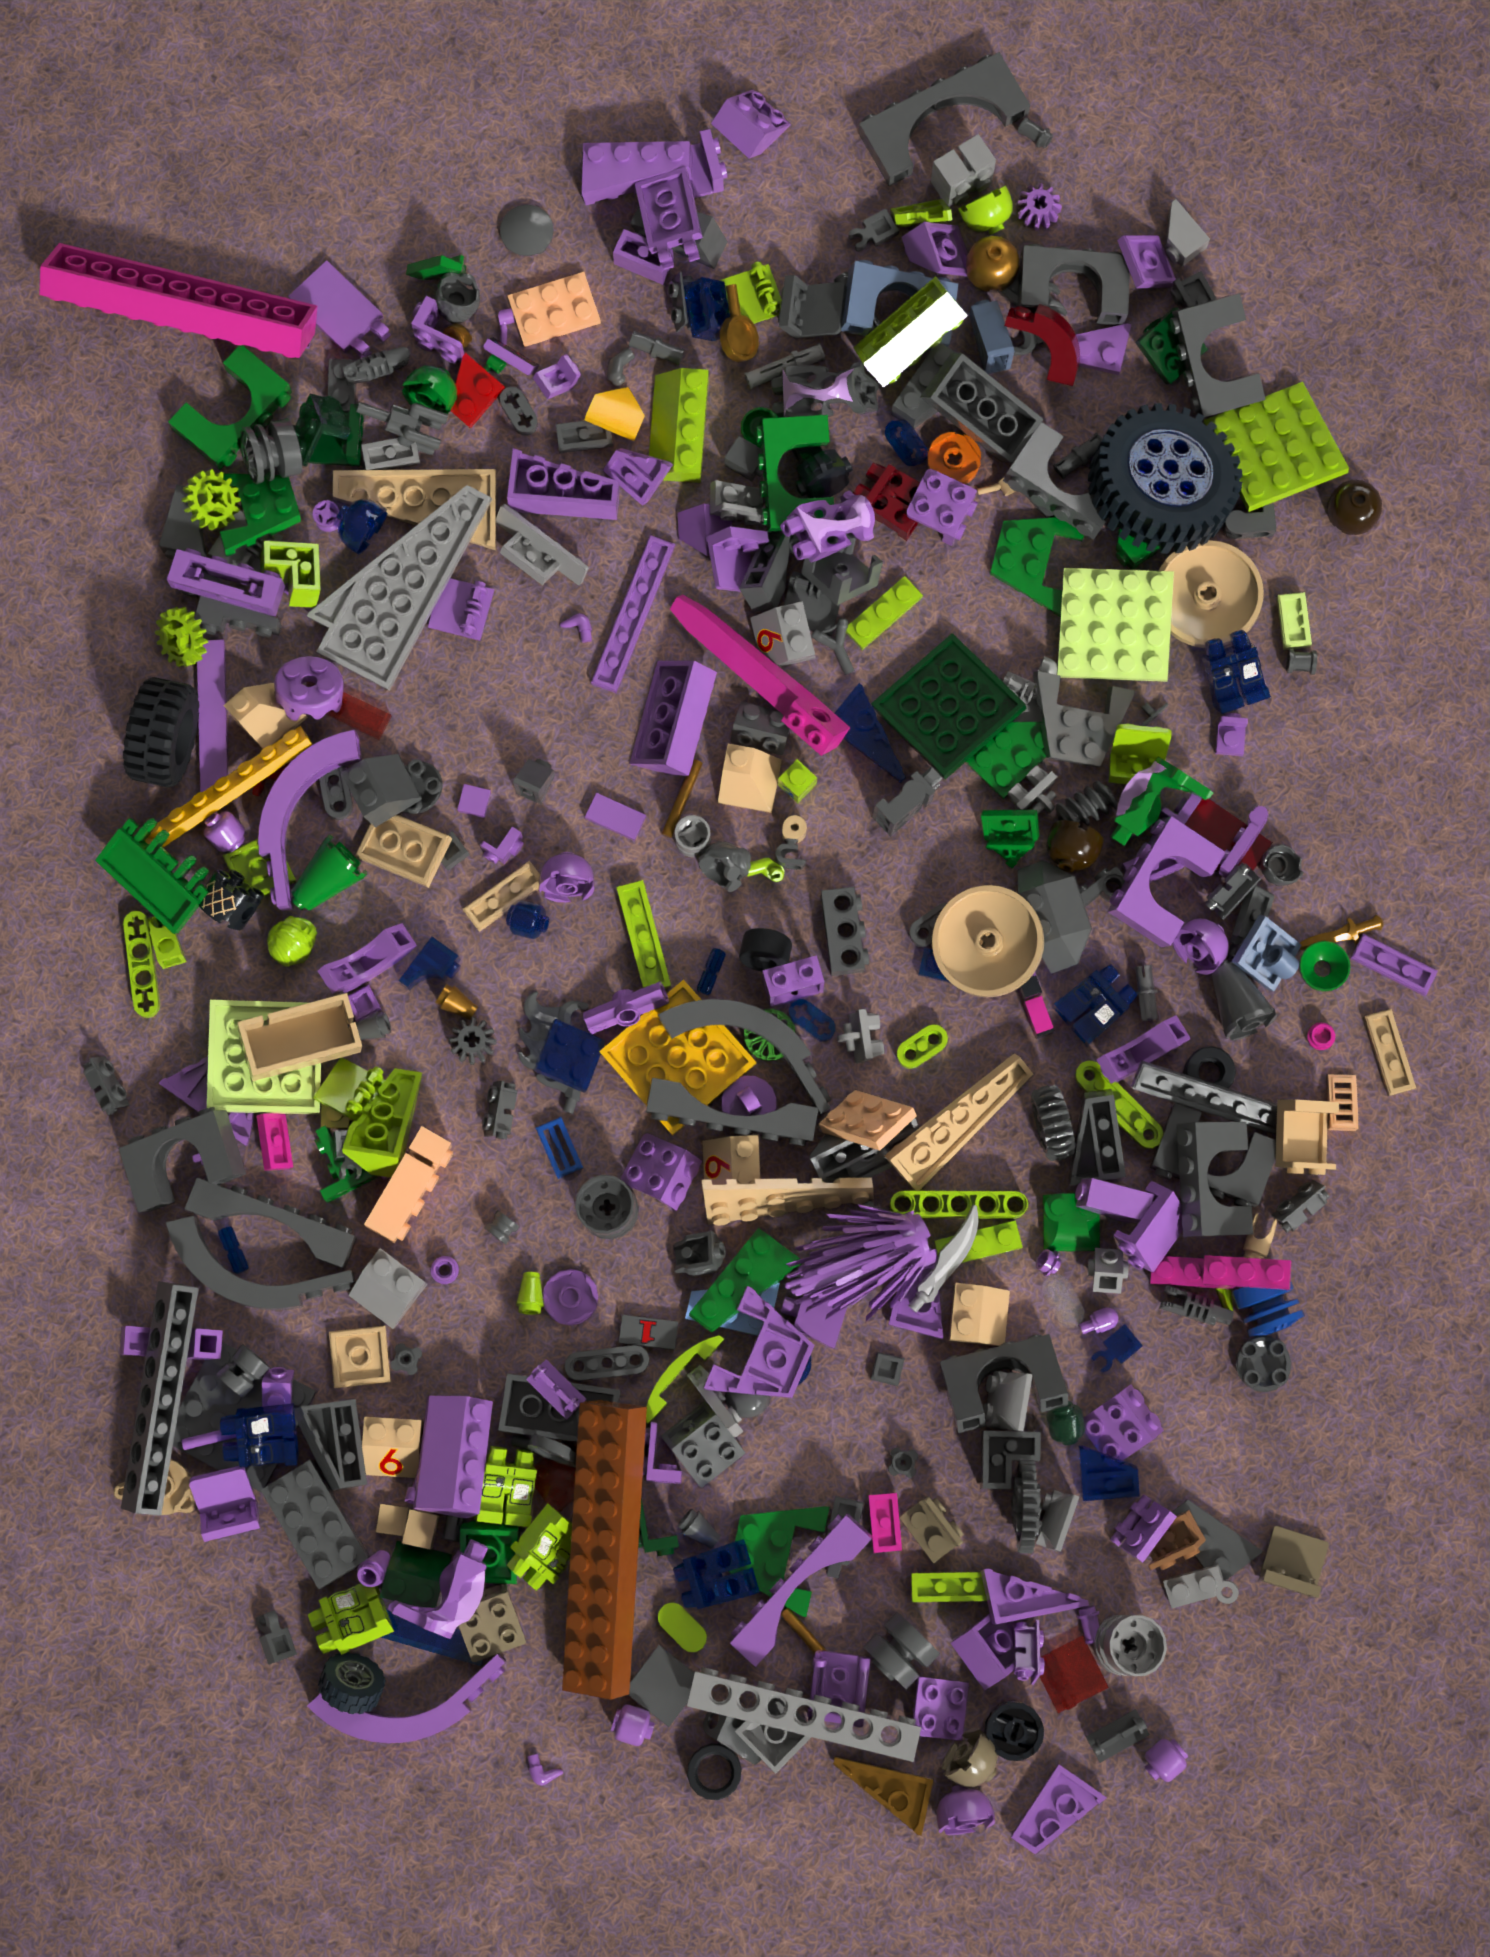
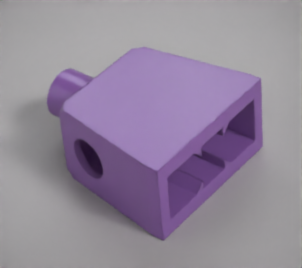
M785 1296L781 1313L797 1317L794 1327L798 1331L834 1349L848 1306L826 1319V1314L834 1310L832 1306H828V1301L806 1312V1308L813 1304L812 1299L795 1305L796 1299Z

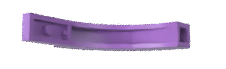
M355 730L327 737L299 754L280 774L266 799L259 824V855L264 859L271 858V861H267L269 877H273L274 888L270 889L272 903L277 904L281 911L293 910L285 851L286 831L291 814L301 796L319 778L337 768L358 763L362 760L359 735Z
M497 1654L446 1702L432 1710L417 1715L392 1717L371 1712L348 1714L329 1706V1703L322 1699L321 1693L307 1707L328 1725L358 1739L379 1743L416 1741L447 1729L472 1710L465 1701L469 1699L472 1703L484 1691L481 1686L488 1679L494 1682L503 1674L505 1669L502 1666L506 1661L500 1654Z

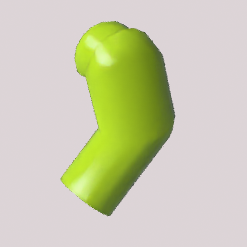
M762 858L750 862L751 867L747 877L761 873L773 882H779L784 878L783 867L770 858Z

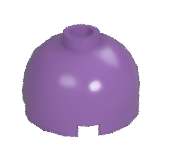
M562 852L549 858L544 863L539 878L540 893L544 891V897L554 902H571L567 896H582V901L586 900L594 892L593 870L588 861L572 852Z
M1203 918L1193 919L1185 923L1173 941L1177 955L1185 963H1187L1188 957L1198 967L1195 972L1204 975L1211 974L1220 967L1229 950L1224 929L1219 924Z
M956 1785L951 1788L952 1792L944 1795L939 1801L936 1812L939 1833H942L945 1829L946 1835H959L976 1832L972 1828L984 1824L985 1829L995 1824L991 1801L984 1793L977 1789Z

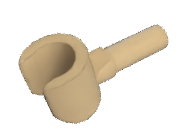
M1004 478L994 485L977 488L979 495L1001 489L1004 496H1008L1016 491L1012 490L1003 481Z

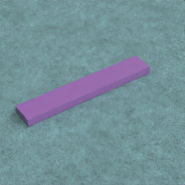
M652 535L649 536L591 680L592 685L617 694L674 551V543Z
M208 640V643L203 645L207 652L202 654L203 659L197 662L200 792H204L214 785L219 778L229 775L227 710L223 706L227 703L224 640Z

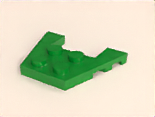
M223 473L224 480L232 479L230 487L238 488V491L235 493H238L239 498H241L240 503L247 524L244 527L220 531L226 557L235 554V549L243 545L249 547L256 544V539L268 533L272 536L301 522L300 512L289 477L282 478L280 475H275L273 481H268L264 476L263 483L255 484L249 474Z
M1056 517L1003 521L990 574L1018 592H1022L1030 597L1037 604L1051 610L1058 617H1061L1062 591L1042 586L1054 535L1081 542L1084 535L1079 533L1069 523L1061 521Z
M822 1506L741 1515L728 1572L771 1597L773 1594L769 1590L780 1578L784 1581L795 1526L825 1532L830 1507ZM795 1588L784 1606L803 1617H807L812 1592Z

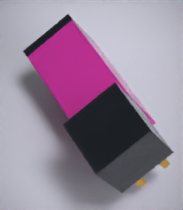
M1035 975L1019 987L1025 1001L1023 1005L1035 1038L1038 1039L1053 1034L1055 1030L1043 998L1039 996L1042 994V990Z

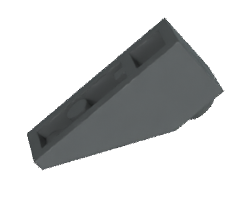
M783 531L767 532L769 542L759 546V550L756 551L739 587L752 611L776 608L785 591L791 536H785Z

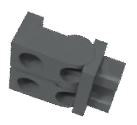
M932 766L922 775L916 771L911 775L910 780L904 784L902 792L890 803H887L883 798L875 805L872 818L891 837L920 811L922 804L927 807L932 802L935 791L940 787L939 783L943 778Z

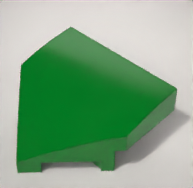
M439 255L407 264L406 275L421 280L441 279L444 274L450 272L459 275L466 274L467 267L464 265L463 255L452 258Z
M983 810L981 814L984 839L987 841L985 848L994 850L1006 860V864L1009 867L1013 868L1034 847L1035 842L1039 838L1037 810Z

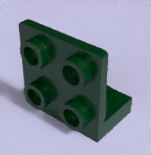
M350 404V412L310 411L306 451L307 463L360 467L365 415L356 412L358 404Z

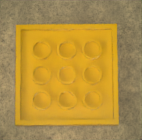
M683 979L667 993L669 998L668 1004L642 1014L636 1024L628 1026L599 1051L646 1107L652 1078L679 1082L692 1096L708 1106L730 1085L757 1064L724 1025L698 1027L686 1031L673 1039L670 1038L657 1015L675 1006L701 1000ZM668 1117L667 1121L659 1120L672 1136L685 1126L678 1123L679 1118Z

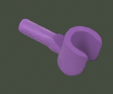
M511 308L501 310L498 313L501 330L500 341L506 345V325L514 323Z

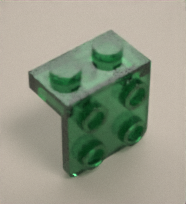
M310 393L306 403H302L300 407L299 418L293 427L300 446L302 466L306 467L322 433L347 440L351 432L340 401L334 397H322Z

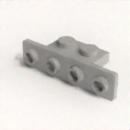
M506 504L500 507L496 517V524L513 536L502 546L500 554L541 585L548 581L557 571H560L577 585L583 583L589 569L587 565L564 549L558 542H555L543 533L537 526L523 518L516 510Z

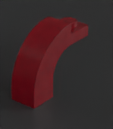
M1041 304L1038 305L1036 313H1031L1025 307H1010L1004 326L1035 334L1048 345L1051 353V365L1047 380L1073 386L1080 363V347L1071 325L1058 312Z

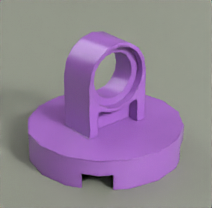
M742 1076L724 1091L722 1095L723 1113L739 1116L763 1115L776 1111V1096L773 1088L765 1080L756 1076Z

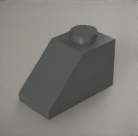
M528 759L513 781L516 794L541 805L555 776L551 765L541 759H536V761Z

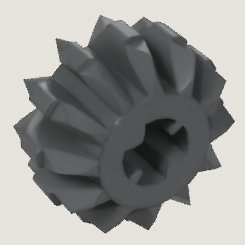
M471 1017L470 1026H467L466 1022L461 1020L462 1030L456 1027L452 1028V1032L458 1037L449 1038V1043L456 1045L451 1049L452 1054L461 1052L459 1055L460 1062H464L469 1056L470 1065H475L476 1056L479 1057L482 1063L486 1062L482 1053L486 1052L488 1055H493L494 1051L487 1045L497 1044L496 1039L488 1038L495 1033L493 1028L485 1030L487 1026L485 1020H482L477 1026L475 1017ZM470 1035H475L477 1040H480L479 1044L475 1043V1047H470L469 1043L466 1042L467 1038L471 1039Z

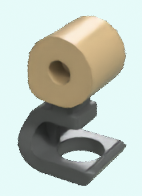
M797 815L790 816L784 821L782 839L786 844L779 845L775 851V860L784 869L802 870L806 865L805 859L785 858L787 853L798 852V845L796 844L801 842L806 836V822Z

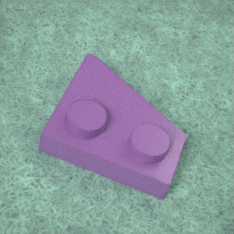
M620 448L614 452L603 471L613 480L619 481V486L643 506L650 500L673 464L669 461Z

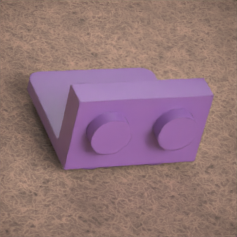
M710 129L700 131L701 143L691 145L693 152V177L690 183L694 198L724 191L723 179L727 178L724 162L719 163L717 154H721L718 138H712Z
M426 296L422 303L418 302L412 315L414 319L411 325L417 345L428 352L434 349L442 353L441 357L450 363L461 362L464 355L462 343L434 329L440 319L436 300Z
M928 469L915 492L906 515L908 518L944 534L942 542L952 546L955 539L961 540L967 526L963 524L966 516L972 517L976 510L978 502L974 500L977 490L934 469Z
M646 1133L642 1136L621 1176V1180L627 1186L654 1197L677 1211L681 1202L686 1197V1192L691 1182L698 1174L702 1161L689 1151Z
M1131 1384L1080 1420L1081 1428L1105 1462L1111 1467L1132 1455L1164 1431L1157 1415L1148 1409L1142 1394L1137 1389H1134Z
M235 1466L190 1478L189 1486L200 1513L201 1535L204 1542L260 1528L258 1503L244 1466Z

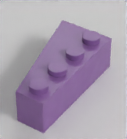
M690 141L583 143L582 196L585 205L595 204L596 201L608 199V201L617 199L620 195L632 192L637 194L636 182L682 167H686L691 180L693 177V152Z
M513 448L507 494L508 506L522 513L617 520L620 496L619 481L587 471L583 473L571 469L569 465L562 463L558 465L548 462L543 457L534 455V457L523 454L521 450Z

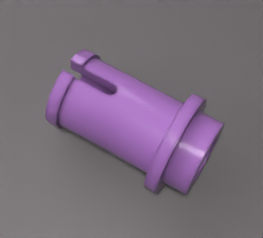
M1095 1606L1078 1609L1079 1615H1077V1619L1081 1620L1085 1644L1094 1643L1099 1628L1097 1615L1100 1613L1096 1611Z

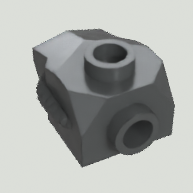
M712 1231L686 1235L682 1241L676 1242L673 1245L676 1257L674 1272L687 1273L694 1276L715 1273L722 1265L723 1258L726 1255L723 1242H720L717 1234Z

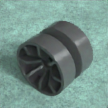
M896 1611L884 1624L885 1629L893 1639L888 1642L884 1637L875 1633L863 1648L874 1658L871 1662L891 1681L896 1679L907 1690L919 1677L918 1672L910 1662L915 1659L922 1666L928 1668L940 1653Z

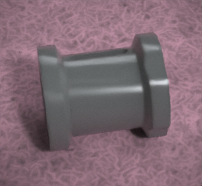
M1288 649L1287 673L1305 671L1309 672L1310 675H1315L1317 668L1316 650L1308 653L1294 652V649Z

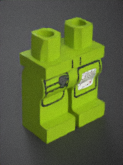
M490 1446L485 1463L480 1513L472 1517L478 1522L502 1524L503 1521L505 1525L529 1527L532 1518L530 1515L537 1474V1470L533 1467V1452L517 1449L515 1463L505 1462L507 1449Z
M547 1503L522 1534L519 1542L515 1541L510 1547L516 1554L506 1566L520 1578L531 1566V1569L523 1579L536 1591L546 1580L554 1584L559 1579L557 1575L566 1569L570 1560L572 1523Z
M360 1583L346 1591L334 1593L329 1598L326 1596L319 1600L321 1607L309 1613L308 1617L315 1632L328 1626L329 1631L316 1636L317 1644L323 1654L338 1649L342 1655L349 1652V1649L359 1647L394 1632L383 1598H380L381 1592L378 1586L366 1587Z

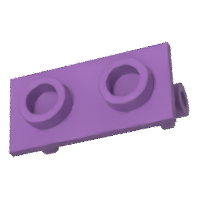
M547 1359L541 1365H538L526 1379L566 1420L579 1408L580 1402L587 1400Z
M1036 1620L1032 1627H1028L1026 1622H1018L1013 1629L1014 1649L1025 1650V1653L1015 1652L1014 1674L1021 1681L1028 1680L1031 1677V1685H1034L1039 1676L1043 1675L1045 1666L1044 1658H1040V1648L1043 1646L1044 1633L1039 1628V1620Z

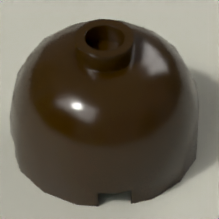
M1363 480L1343 482L1332 492L1327 502V514L1330 522L1334 527L1336 526L1347 535H1360L1368 532L1377 524L1382 513V499L1379 492L1372 484Z
M1061 820L1054 822L1049 831L1047 839L1049 856L1061 870L1066 872L1083 870L1090 867L1100 855L1104 842L1101 834L1089 826L1087 831L1078 828L1079 822Z

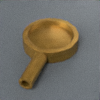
M727 285L726 291L730 317L722 323L720 342L728 358L735 362H743L752 359L756 355L759 347V336L752 320L747 316L741 315L737 285Z

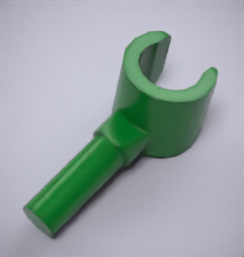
M491 355L483 368L487 372L492 369L499 374L507 364L497 356Z

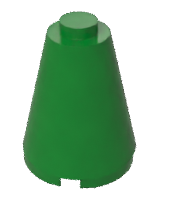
M328 835L323 840L291 890L293 895L291 900L300 910L304 908L309 911L367 876L366 870L361 873L357 868L361 865L360 861L340 841L336 845L332 843L331 840L334 837Z

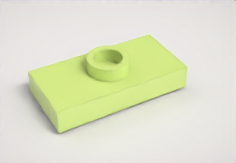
M1305 592L1278 595L1277 605L1283 650L1311 647L1312 642Z

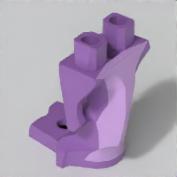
M849 490L840 497L842 502L840 504L829 505L826 500H818L796 507L780 527L787 537L794 534L797 535L800 542L793 546V552L797 560L808 558L812 563L850 546L851 541L846 536L848 533L853 534L855 538L861 541L873 539L875 514L867 498L862 495H854ZM816 510H821L823 512V517L816 518L814 516V512ZM835 536L838 542L829 544L827 538Z
M470 1539L464 1553L461 1551L455 1553L452 1562L440 1575L439 1586L442 1594V1603L437 1608L418 1607L394 1600L389 1604L387 1610L423 1629L451 1639L456 1627L467 1622L473 1616L483 1596L486 1570L483 1558L488 1550L487 1546Z

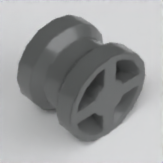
M497 1210L494 1214L495 1219L491 1223H487L484 1228L506 1245L510 1234L516 1232L519 1226Z

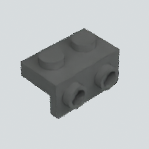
M1202 271L1182 281L1179 278L1173 281L1171 296L1177 306L1181 304L1182 308L1217 299Z
M741 701L733 725L731 742L783 755L790 728L781 721L784 715L778 710Z

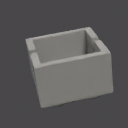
M979 134L958 146L959 151L965 158L964 161L959 158L954 149L933 161L931 183L948 206L954 203L957 206L961 205L969 198L968 194L976 190L981 192L992 183L996 159Z

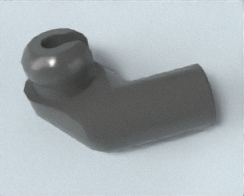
M628 347L608 362L607 378L609 381H612L614 386H620L625 382L626 377L622 374L623 366L635 358L633 352Z

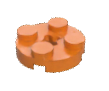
M947 432L938 436L932 442L927 454V467L963 484H967L975 478L979 471L981 451L978 444L968 435L964 434L963 436L955 434V432ZM949 454L961 457L958 465L948 463Z

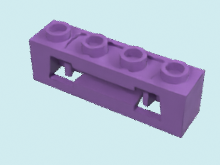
M186 548L185 551L176 550L167 577L171 588L276 617L285 589V584L279 574L267 570L264 573L253 571V567L243 563H238L237 566L228 564L226 559L218 556H212L211 558L203 557L200 552ZM201 570L207 571L211 576L250 586L248 592L251 596L246 595L244 590L203 579L204 573Z

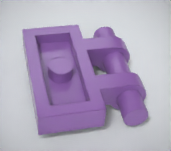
M1144 1494L1137 1503L1134 1502L1129 1508L1131 1510L1122 1523L1119 1522L1114 1528L1116 1532L1110 1538L1112 1543L1118 1547L1120 1546L1124 1551L1142 1563L1177 1517L1170 1510L1155 1501L1147 1509L1152 1500Z

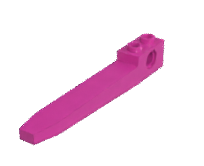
M683 594L675 599L670 610L684 628L782 713L784 717L781 721L821 756L839 746L850 729L843 720L705 606Z

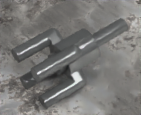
M359 402L356 408L357 413L384 421V430L399 435L398 442L402 446L412 448L411 444L416 442L418 451L433 455L434 450L439 449L441 439L420 433L419 431L421 425L440 430L441 425L446 424L448 418L446 413L417 403L412 404L410 409L392 405L389 412Z

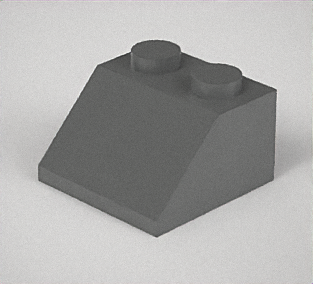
M398 754L365 758L341 773L363 817L375 828L422 800Z

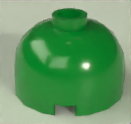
M424 365L410 373L402 385L404 386L402 394L410 405L417 403L449 414L457 399L456 384L450 373L442 367Z

